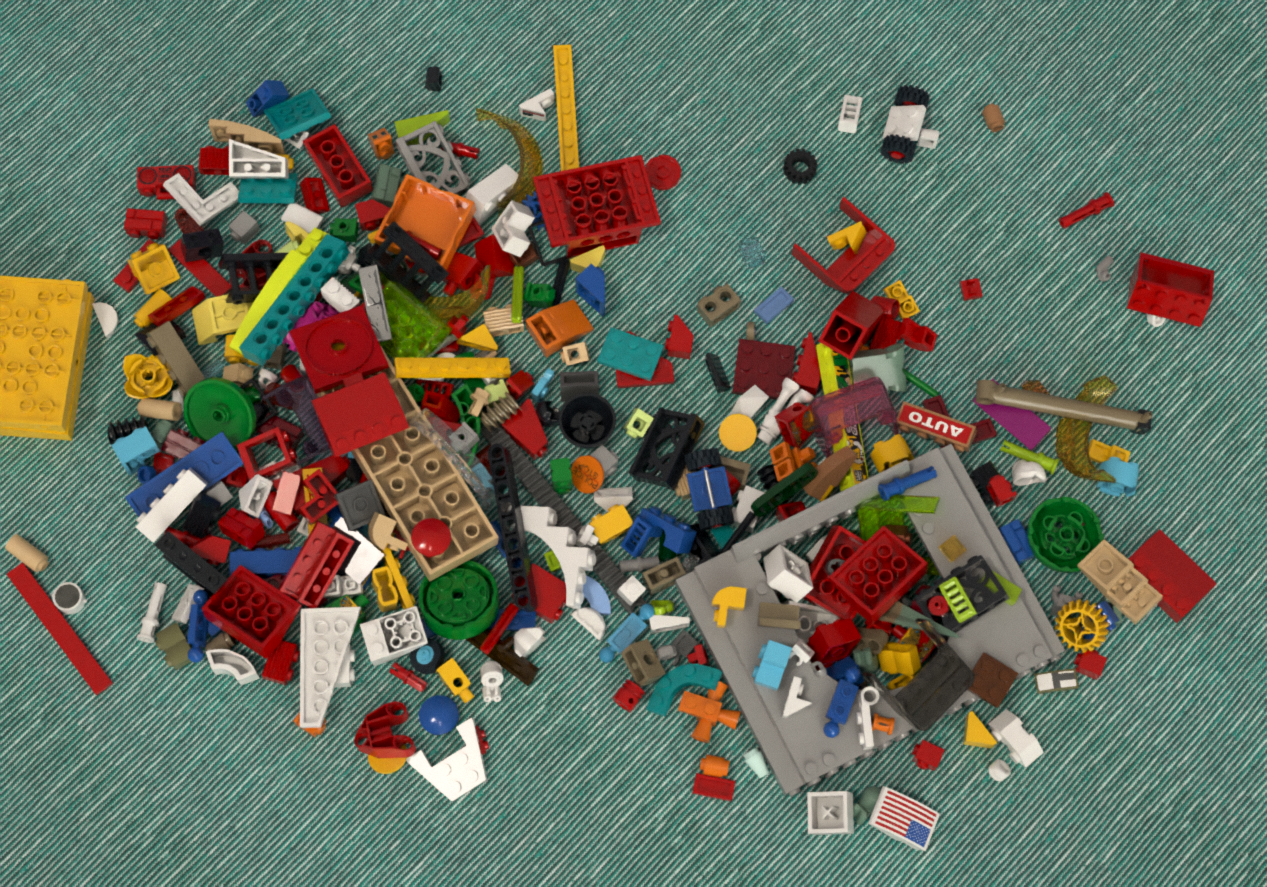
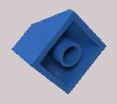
M590 264L575 278L576 293L603 317L605 315V273L600 267Z

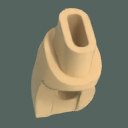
M476 388L475 393L470 395V398L474 401L469 408L468 414L478 417L482 407L489 405L488 398L490 394L481 388Z

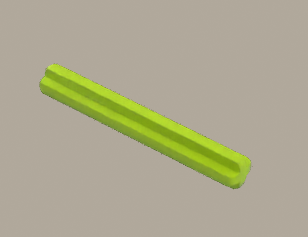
M515 266L513 273L511 319L514 324L521 323L524 286V267Z

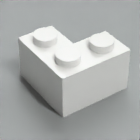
M513 200L510 201L491 229L503 251L521 257L530 244L525 231L532 224L535 217L529 207Z

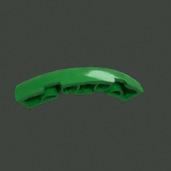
M466 383L453 392L451 396L458 406L462 423L465 422L480 439V413L478 417L468 414L474 400L470 398L472 391ZM462 436L459 441L464 440L465 436ZM479 441L464 455L458 451L451 457L461 477L470 467L477 452Z

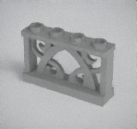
M436 121L395 140V145L413 177L427 182L426 178L432 176L437 182L435 183L432 179L431 185L438 189L442 186L446 191L454 194H459L469 189V183H471L467 173L463 174L459 158L454 157L452 153L453 147L449 140H445L443 136L445 134L440 124L437 125ZM426 133H432L436 136V141L431 142L429 137L427 145H424L423 136ZM419 137V144L406 145L407 142ZM419 152H422V160L416 161L414 157L416 155L420 156ZM426 152L444 159L440 177L430 171H420L426 160ZM450 163L454 170L449 171ZM456 176L459 179V185L451 188L444 181L454 183L451 177Z

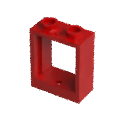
M276 427L237 445L249 480L256 474L267 479L298 465L296 461L298 458L294 448H291L289 442L291 437L287 430ZM277 436L285 460L259 470L252 447Z

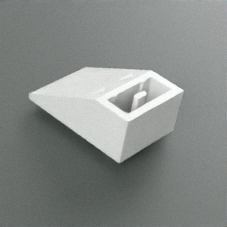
M417 606L360 624L370 661L374 666L392 661L428 644Z

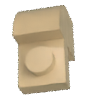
M374 512L368 528L369 538L372 543L382 550H385L388 543L387 547L398 552L399 548L405 551L408 543L391 536L397 521Z

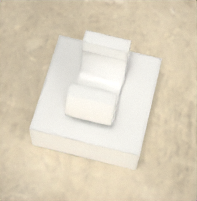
M589 524L582 526L577 535L576 545L579 547L586 544L589 546L596 545L599 538L592 535L595 528Z
M799 639L792 647L789 659L797 655L800 660L796 665L800 666L803 661L807 663L815 652Z

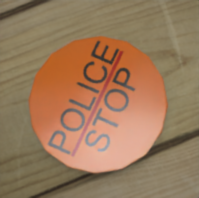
M590 455L581 456L572 464V482L580 492L594 493L599 490L603 484L604 470L601 463L595 457Z

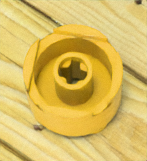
M897 434L885 442L879 441L873 445L874 450L870 454L879 473L905 460L909 462L915 459L901 434Z

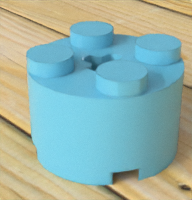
M1110 457L1108 461L1100 464L1096 487H1100L1101 492L1112 496L1120 497V493H1126V497L1134 495L1139 465L1134 462H1123L1118 457Z

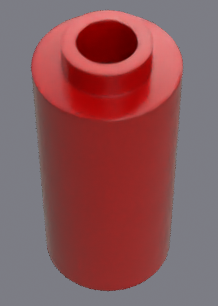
M270 491L263 507L283 532L288 533L299 524L300 520L293 512L290 516L273 511L277 492Z

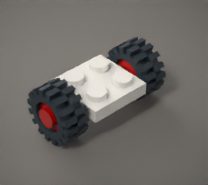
M904 85V87L900 86L898 88L894 101L895 106H891L882 137L884 140L880 153L885 159L889 158V161L892 162L893 160L895 163L900 162L901 164H904V162L907 164L913 160L916 149L914 141H918L930 97L927 91L924 92V89H919L918 86L913 87V85H909V87Z

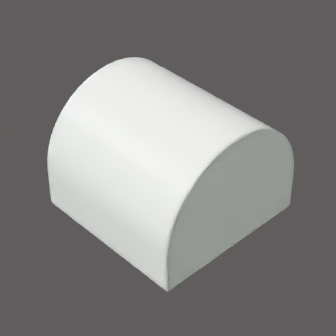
M921 128L917 146L935 149L939 131Z

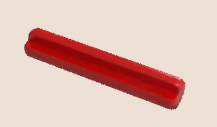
M513 603L508 605L480 646L482 652L485 654L491 652L517 614L519 608Z

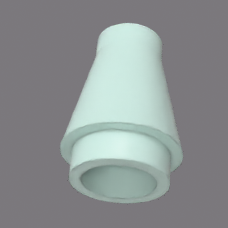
M757 747L743 755L745 763L758 775L759 779L770 773L762 752Z

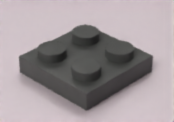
M372 479L334 494L348 531L370 523L374 512L386 516Z

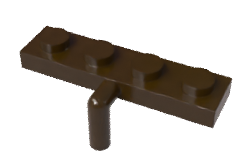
M485 630L481 634L466 640L480 650V646L490 632ZM508 637L503 642L499 639L491 652L486 655L529 686L536 677L539 668L523 656L519 657L511 648L514 643L513 637Z

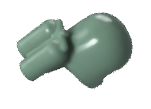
M864 648L862 651L855 649L853 651L855 664L859 666L861 673L870 674L877 670L879 664L877 654L871 653L870 648Z
M868 787L861 795L859 803L853 804V818H856L858 825H862L869 815L868 813L872 814L881 792L879 787Z

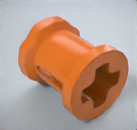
M874 713L871 721L872 731L879 730L887 732V735H891L895 718L878 716V713Z

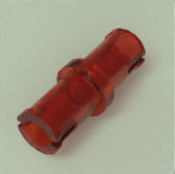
M289 533L266 534L250 550L253 551L257 548L273 549L274 546L290 544Z

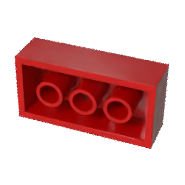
M336 124L303 140L305 151L341 208L373 191L371 180Z

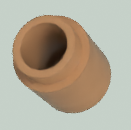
M989 104L985 106L982 115L988 129L991 132L1002 130L1005 127V120L999 105Z

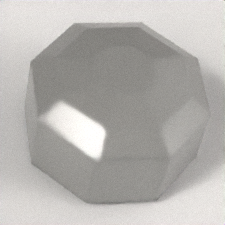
M664 645L656 651L659 660L670 659L677 655L676 647L673 645Z

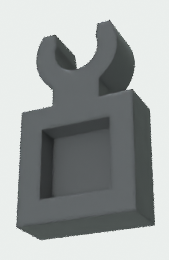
M685 630L671 644L676 647L677 651L672 665L677 666L682 655L687 659V655L695 650L694 646L700 645Z

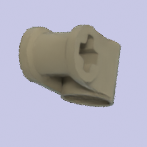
M856 627L862 638L853 651L855 649L862 651L864 648H870L872 654H879L889 640L888 634L881 629Z

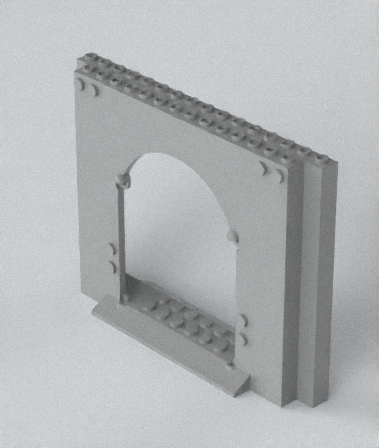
M952 444L941 449L937 447L909 462L905 460L732 545L730 550L694 567L692 572L676 579L674 582L718 669L722 672V677L783 795L789 793L790 797L801 792L800 787L806 784L808 787H811L821 781V776L824 775L825 778L836 774L839 771V767L842 766L843 769H846L856 763V758L859 757L863 760L875 753L874 749L877 748L878 751H881L891 745V740L894 739L895 742H898L910 735L909 731L912 730L913 733H916L928 726L926 722L929 721L930 724H933L945 717L944 713L951 715L962 708L961 704L964 703L966 707L980 699L963 688V685L983 652L1019 673L1016 677L1019 680L1031 673V669L1036 671L1049 663L1048 660L1051 663L1061 658L1060 654L1065 651ZM933 466V470L937 472L936 478L906 489L902 495L897 494V497L940 576L946 578L951 575L950 572L954 568L963 567L968 564L967 561L971 557L982 555L992 571L1022 590L1013 606L1003 602L958 631L957 635L959 638L949 637L937 662L921 678L897 689L878 691L879 699L874 706L870 707L871 721L874 713H878V716L886 718L894 717V728L891 735H887V732L879 730L872 731L874 747L869 750H863V745H860L858 740V733L861 732L860 724L857 725L856 712H859L858 696L862 690L858 689L846 723L844 725L838 723L840 728L839 734L834 738H829L824 734V725L831 721L825 715L838 681L827 675V670L821 662L816 661L811 664L809 659L807 663L803 661L800 666H797L796 664L800 659L797 655H794L791 659H788L777 691L754 683L755 678L752 677L755 665L760 666L762 659L758 658L763 644L767 645L768 641L771 640L793 647L799 640L794 629L758 626L760 602L780 604L775 592L768 585L767 577L758 561L779 544L785 547L791 543L793 546L801 542L804 536L808 535L811 537L819 533V530L824 526L826 529L832 527L840 518L843 520L850 518L858 509L860 512L871 507L870 504L881 499L878 492L879 484H887L892 482L894 478L902 479ZM976 568L971 573L972 577H976L978 573L980 574V579L977 583L980 582L985 573L981 568ZM730 586L747 588L744 610L727 609L725 628H718L717 622H714L715 610H719V607H712V601L716 593ZM963 587L970 599L975 589ZM978 592L974 598L976 603L982 601V597H978L981 592ZM961 593L956 594L955 596L951 597V599L957 597ZM962 600L961 602H959V603H957V604H955V605H959V604L965 602V600ZM818 665L820 670L817 671L815 666ZM794 676L802 678L801 684L804 687L801 696H797V698L812 704L787 718H782L792 679ZM864 693L866 701L872 702L874 700L871 693Z

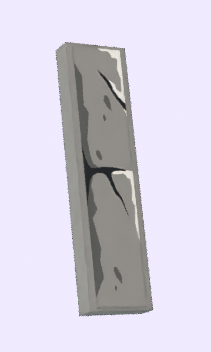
M373 265L359 268L367 316L378 342L392 340L378 266Z

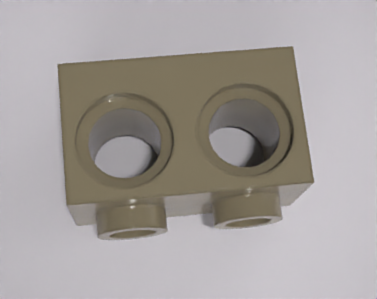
M727 283L723 287H717L710 296L702 297L698 301L697 312L711 328L740 308L741 299ZM728 297L730 300L722 301L721 298ZM712 307L715 310L713 312H709L706 310V308Z

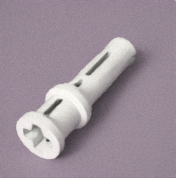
M159 582L154 584L146 616L141 620L142 628L140 634L137 635V639L147 643H154L155 641L153 637L156 627L159 626L158 615L166 592V584Z

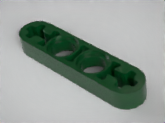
M812 463L803 464L757 498L751 504V510L757 517L765 516L814 480L818 474L817 469Z

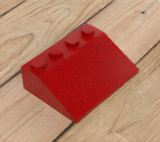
M385 372L311 400L332 456L335 457L409 428L403 410Z
M833 525L809 567L813 589L803 599L842 620L851 618L853 621L857 611L829 580L828 577L830 575L827 574L825 566L831 559L846 561L866 541L840 525ZM837 562L835 565H831L834 572L839 568L837 567Z
M883 525L828 578L852 607L873 625L927 573L928 563Z
M1160 529L1128 558L1134 564V568L1148 579V584L1163 595L1162 600L1157 605L1176 623L1217 584Z
M239 565L216 594H213L205 603L202 611L208 621L267 659L280 644L300 610L301 604L242 565Z

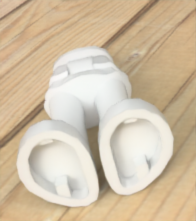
M789 378L783 380L782 391L772 409H769L768 414L765 415L763 426H760L761 431L757 437L767 445L781 433L775 416L780 413L792 394L793 397L786 408L796 402L810 403L814 399L810 393L799 388L800 386Z

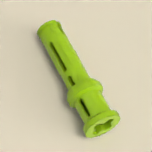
M1004 440L1003 445L1009 448L1001 446L1000 451L1027 462H1037L1044 470L1049 471L1051 475L1054 474L1059 462L1058 458L1052 459L1045 456L1043 452L1037 454Z

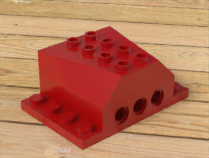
M642 155L533 177V184L550 246L553 248L565 245L567 258L579 256L604 245L605 250L638 244L643 228L661 224Z

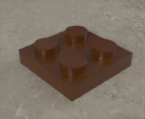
M983 652L964 683L963 688L998 708L1019 673Z

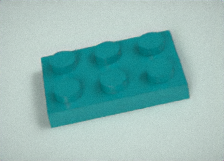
M289 173V179H241L238 202L295 204L298 173Z
M610 327L597 363L651 381L664 345Z

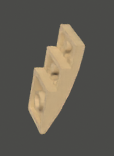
M209 119L208 126L214 142L229 143V139L273 154H286L282 140L263 130L232 121Z
M1105 539L1077 565L1090 582L1135 625L1163 598V595L1148 584V579L1134 568V564Z

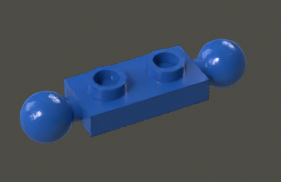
M197 590L194 593L193 600L196 604L191 605L189 614L190 622L187 637L188 643L192 645V648L188 651V658L194 663L200 662L203 659L204 653L201 648L206 647L208 620L204 616L202 607L209 600V595L205 590Z
M849 667L845 670L844 677L846 681L842 679L838 681L825 715L831 721L827 722L823 728L824 734L829 738H834L839 734L840 728L838 723L842 725L846 723L859 687L853 685V683L857 682L860 678V671L856 667Z

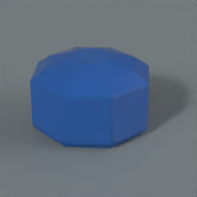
M144 465L138 469L137 477L142 484L156 476L153 466Z

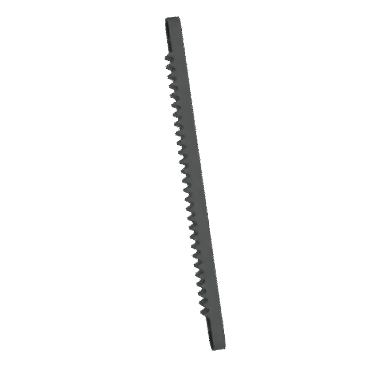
M498 423L499 427L491 426L492 432H490L485 426H481L480 434L490 446L498 443L510 451L515 477L540 507H550L556 511V527H569L576 531L575 534L577 536L583 526L581 522L573 515L572 511L505 432L504 428ZM500 451L497 454L499 457L501 456L502 451ZM599 544L581 546L595 552L596 563L593 566V572L629 616L634 612L635 607L647 604L640 596L629 606L617 593V590L627 581L625 575L621 573L620 569L616 567L615 563L611 561Z

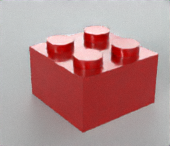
M851 618L845 620L838 619L831 624L826 625V623H823L816 627V631L806 644L815 652L810 660L812 663L819 661L826 665L843 660L850 655L862 638Z

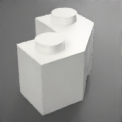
M1007 709L988 723L992 730L991 735L997 742L1001 741L1007 745L1011 753L1009 756L1016 764L1020 763L1027 767L1044 753L1032 733L1029 735L1021 726L1023 722Z

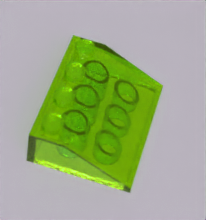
M389 280L383 289L392 340L379 342V344L394 359L395 357L427 358L443 343L452 328L404 286Z

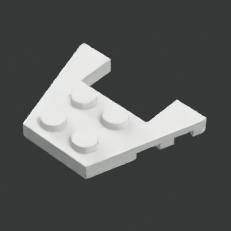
M473 718L456 727L466 746L432 767L423 750H419L406 759L414 769L451 801L458 799L487 780Z

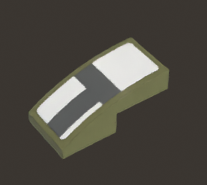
M1076 669L1034 674L1038 694L1079 689Z

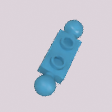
M651 604L642 605L638 616L633 612L607 639L610 646L602 648L599 652V658L602 662H611L615 657V651L621 655V652L648 626L644 620L651 618L655 614L654 607Z

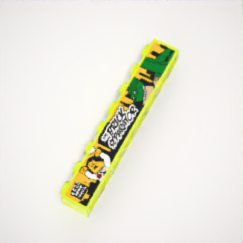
M819 343L816 345L833 451L835 453L843 447L849 446L858 455L839 483L840 491H844L869 478L849 360L824 344Z

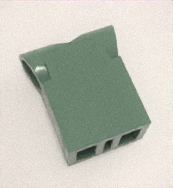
M898 343L884 349L859 351L852 360H849L855 396L889 390L907 391L906 375L902 371L905 362L904 344Z

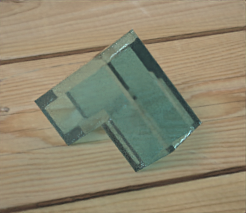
M218 360L201 372L205 379L211 377L220 378L223 376L224 365Z

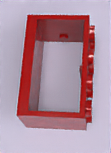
M1140 252L1130 278L1127 309L1201 327L1212 301L1215 271Z

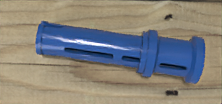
M930 466L902 479L894 478L892 482L879 484L878 492L881 498L887 501L889 497L897 494L902 495L906 489L936 478L937 472L933 470V466Z

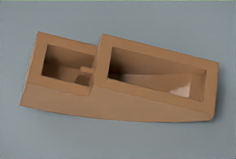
M849 446L836 451L816 467L818 471L816 478L804 486L803 489L808 495L821 500L830 485L838 486L858 455Z

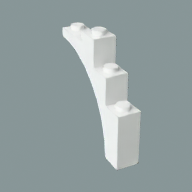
M512 505L507 508V512L511 510ZM520 506L525 531L540 537L553 550L560 562L566 584V606L572 609H580L584 601L583 585L586 583L585 571H593V566L596 563L595 552L585 547H574L577 541L576 531L569 527H554L557 523V514L552 508ZM515 523L512 524L510 528L514 529Z

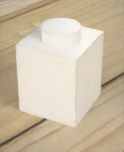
M632 575L617 590V593L631 606L646 591V588Z

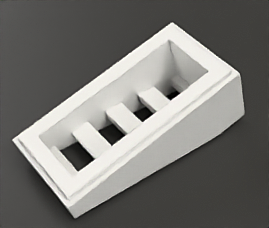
M850 95L844 96L838 125L839 131L856 133L863 98Z
M653 615L648 619L652 634L690 626L689 617Z

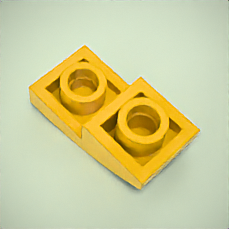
M901 280L883 289L887 298L899 301L900 309L898 314L902 319L909 318L920 312L913 297L908 295Z

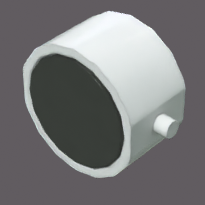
M72 582L60 584L51 595L54 605L62 613L68 615L78 613L87 603L84 592Z

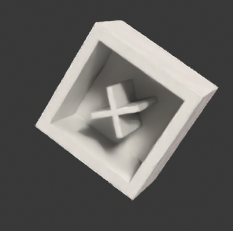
M779 544L763 558L768 585L772 589L780 591L787 599H792L797 603L813 589L808 563Z
M848 791L807 792L809 834H854L853 793Z

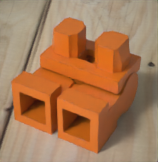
M785 441L769 450L772 463L775 465L774 470L778 482L782 481L803 464L810 463L809 460L816 456L814 450L810 447L802 450L795 447L791 450L789 444ZM812 462L813 466L816 468L818 466L817 463Z

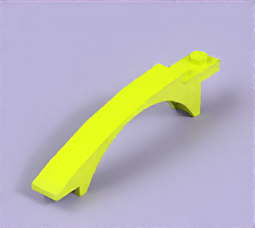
M314 227L295 251L290 250L253 302L229 345L231 349L242 354L239 348L328 233Z

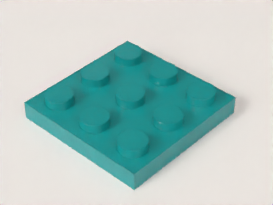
M314 88L263 110L281 140L291 138L294 134L306 131L311 126L323 123L331 118L328 109Z

